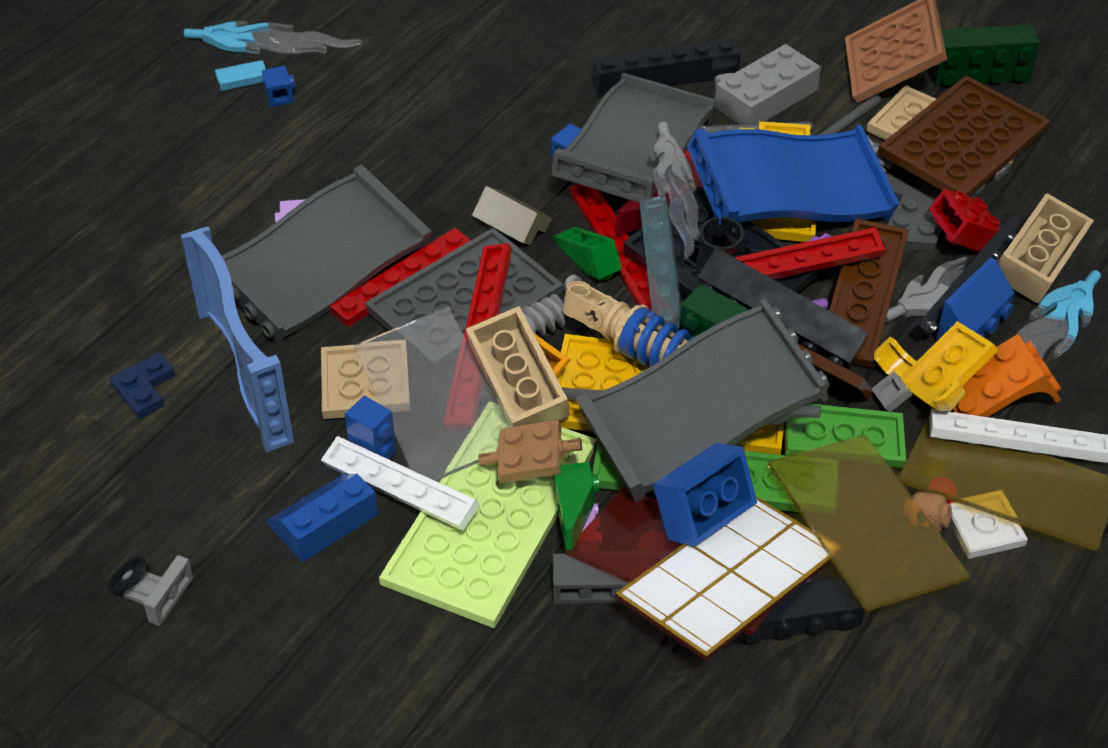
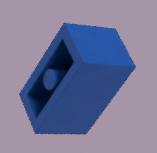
M364 395L345 413L348 441L386 459H390L396 451L392 411Z

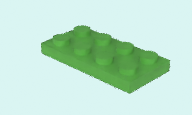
M807 404L821 406L820 418L789 416L784 422L785 456L904 468L907 461L903 413Z

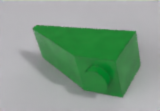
M572 227L553 236L554 242L588 276L598 280H606L611 278L613 273L622 270L615 241L612 238L578 227Z
M589 462L561 465V474L553 475V490L566 553L573 552L594 507V493L599 492L597 474H592Z

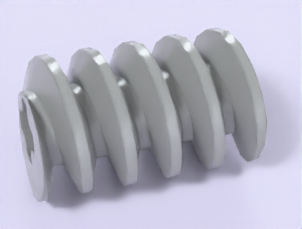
M552 294L549 298H543L540 302H534L531 306H525L521 309L533 333L536 334L537 332L540 337L546 336V329L550 333L555 332V324L560 329L565 327L563 303L556 294Z

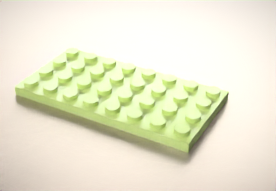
M489 403L439 482L475 499L480 506L464 531L421 511L379 577L380 585L492 628L496 627L558 517L553 490V475L501 483L498 478V464L480 466L479 454L495 452L499 445L500 429L510 427L499 405ZM563 427L561 428L563 441L581 438L582 451L565 453L561 465L589 462L597 448V439Z

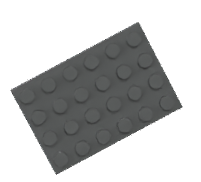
M491 228L365 302V307H367V312L398 340L406 341L407 348L435 372L459 357L484 246L509 243L512 248L499 314L518 306L521 309L525 306H531L532 303L540 302L541 299L546 297L549 298L552 294L559 295L563 292V284L497 230Z

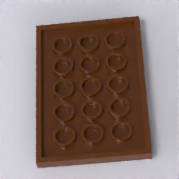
M966 75L881 143L877 153L942 191L944 188L954 192L959 190L970 197L1049 128L1051 120Z

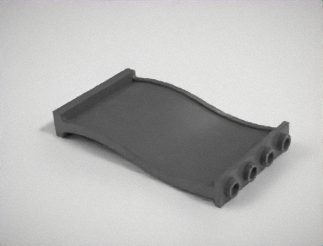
M623 73L620 82L614 85L601 99L573 142L566 149L557 148L554 152L551 175L650 205L654 194L670 177L667 174V170L660 180L653 176L659 159L655 158L650 153V150L660 137L658 124L660 122L668 123L670 135L675 138L676 143L684 153L695 129H700L705 122L711 123L715 99Z
M361 164L353 169L351 175L313 194L267 230L242 246L222 255V258L230 273L235 301L243 308L245 315L250 320L254 319L260 325L266 337L272 338L280 345L283 343L284 337L320 318L330 311L331 304L359 288L388 265L430 243L431 230Z
M765 298L760 300L758 307L737 314L711 327L636 376L596 394L588 396L587 392L576 397L582 415L635 503L645 498L646 492L654 489L653 484L713 444L735 445L764 425L799 407L819 399L822 403L828 400L827 387H829V382L825 374L821 370L816 371L808 350H801L797 344L798 338L793 329L784 326L782 323L783 317L776 306L771 307Z

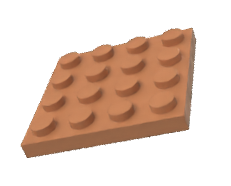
M917 0L845 37L852 95L857 103L869 99L875 94L892 88L896 84L947 60L936 0Z

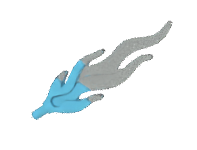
M234 21L204 27L203 30H184L185 38L203 39V42L226 51L256 54L261 53L260 48L278 53H326L327 48L325 45L344 48L362 43L361 39L340 40L320 32L294 33L292 25L279 23L248 25L247 21Z
M1093 270L1084 281L1080 280L1077 283L1050 292L1043 298L1037 308L1030 312L1029 319L1035 321L1022 327L1017 334L1020 335L1024 343L1030 340L1042 359L1047 350L1061 339L1063 341L1054 350V359L1058 358L1073 345L1078 332V315L1081 317L1082 327L1089 325L1094 309L1092 291L1094 285L1101 278L1100 272ZM1053 308H1056V309H1055L1054 311H1052L1050 314H1048V315L1042 317V316H1043L1044 314H1046L1049 310H1051V309H1053Z

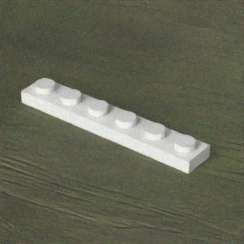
M932 409L930 413V437L1108 463V435L949 411H936L935 409Z
M339 436L335 438L321 459L327 467L342 474L357 473L371 488L464 531L480 506L475 499Z

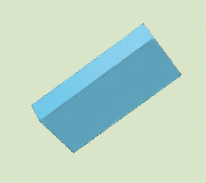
M260 60L215 70L220 90L225 91L263 83L261 70H265L263 61Z

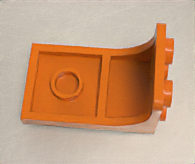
M1017 334L997 346L998 352L962 386L966 396L953 410L956 413L989 417L1015 400L1035 392L1048 393L1057 403L1061 401L1057 394L1061 387L1031 341L1029 340L1024 343L1020 335Z

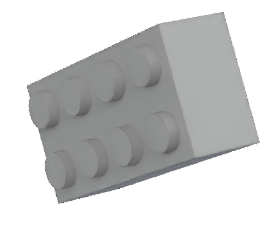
M784 44L716 83L714 107L740 125L765 122L817 91L821 66L787 44Z

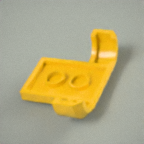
M957 321L918 361L908 355L892 337H889L875 350L874 360L887 375L895 371L913 395L936 411H951L966 396L962 386L998 352V349L992 342Z

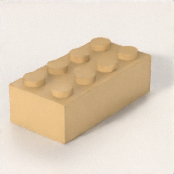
M1046 193L998 262L1012 289L1039 304L1094 220Z
M520 306L466 328L469 345L510 427L561 420L570 416L568 399Z

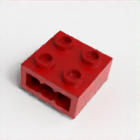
M944 188L928 208L935 217L934 222L947 234L945 237L951 244L965 246L973 252L981 251L1001 228L999 226L1000 221L987 210L988 205L978 197L973 199L959 190L954 192Z

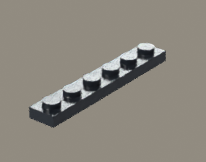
M1011 216L908 334L917 342L924 334L929 337L938 328L939 324L936 320L942 315L944 302L990 257L996 260L1002 253L998 249L1001 244L1007 246L1017 235L1013 231L1020 223L1017 219Z

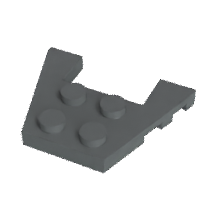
M885 173L899 202L887 225L909 229L905 249L934 251L944 231L934 222L935 217L928 209L934 200Z

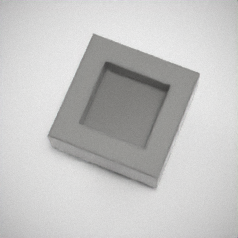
M895 371L872 388L884 408L889 412H892L913 395Z

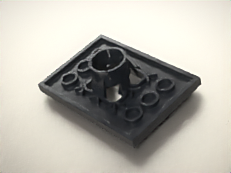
M696 186L624 242V250L689 296L700 285L698 276L714 249L718 248L723 251V247L712 245L714 238L721 237L732 244L731 246L724 247V252L732 257L741 256L742 252L748 255L785 247L786 245L751 221L738 223L729 217H721L719 225V217H715L705 191ZM698 254L695 263L689 260L693 255ZM819 270L773 280L798 293L819 275Z

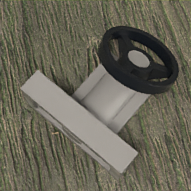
M177 555L165 574L159 577L145 571L147 562L141 556L133 557L114 572L108 582V589L114 594L124 592L125 598L144 604L148 621L160 626L193 579L189 559ZM140 563L139 568L136 570L135 564Z

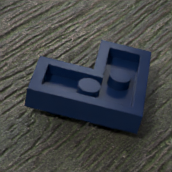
M158 352L110 377L109 380L113 389L138 419H141L164 407L163 398L154 387L175 377V372L169 362Z

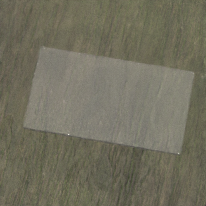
M449 306L354 345L356 354L379 403L392 411L394 434L410 470L437 481L479 463L478 457L480 453L495 452L497 450L500 429L509 428L511 425Z

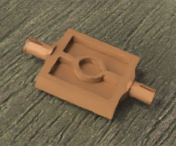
M559 419L500 429L497 450L495 452L480 453L478 459L481 467L498 464V478L501 483L561 474V461L564 454L582 451L581 438L563 441L561 437L562 427Z

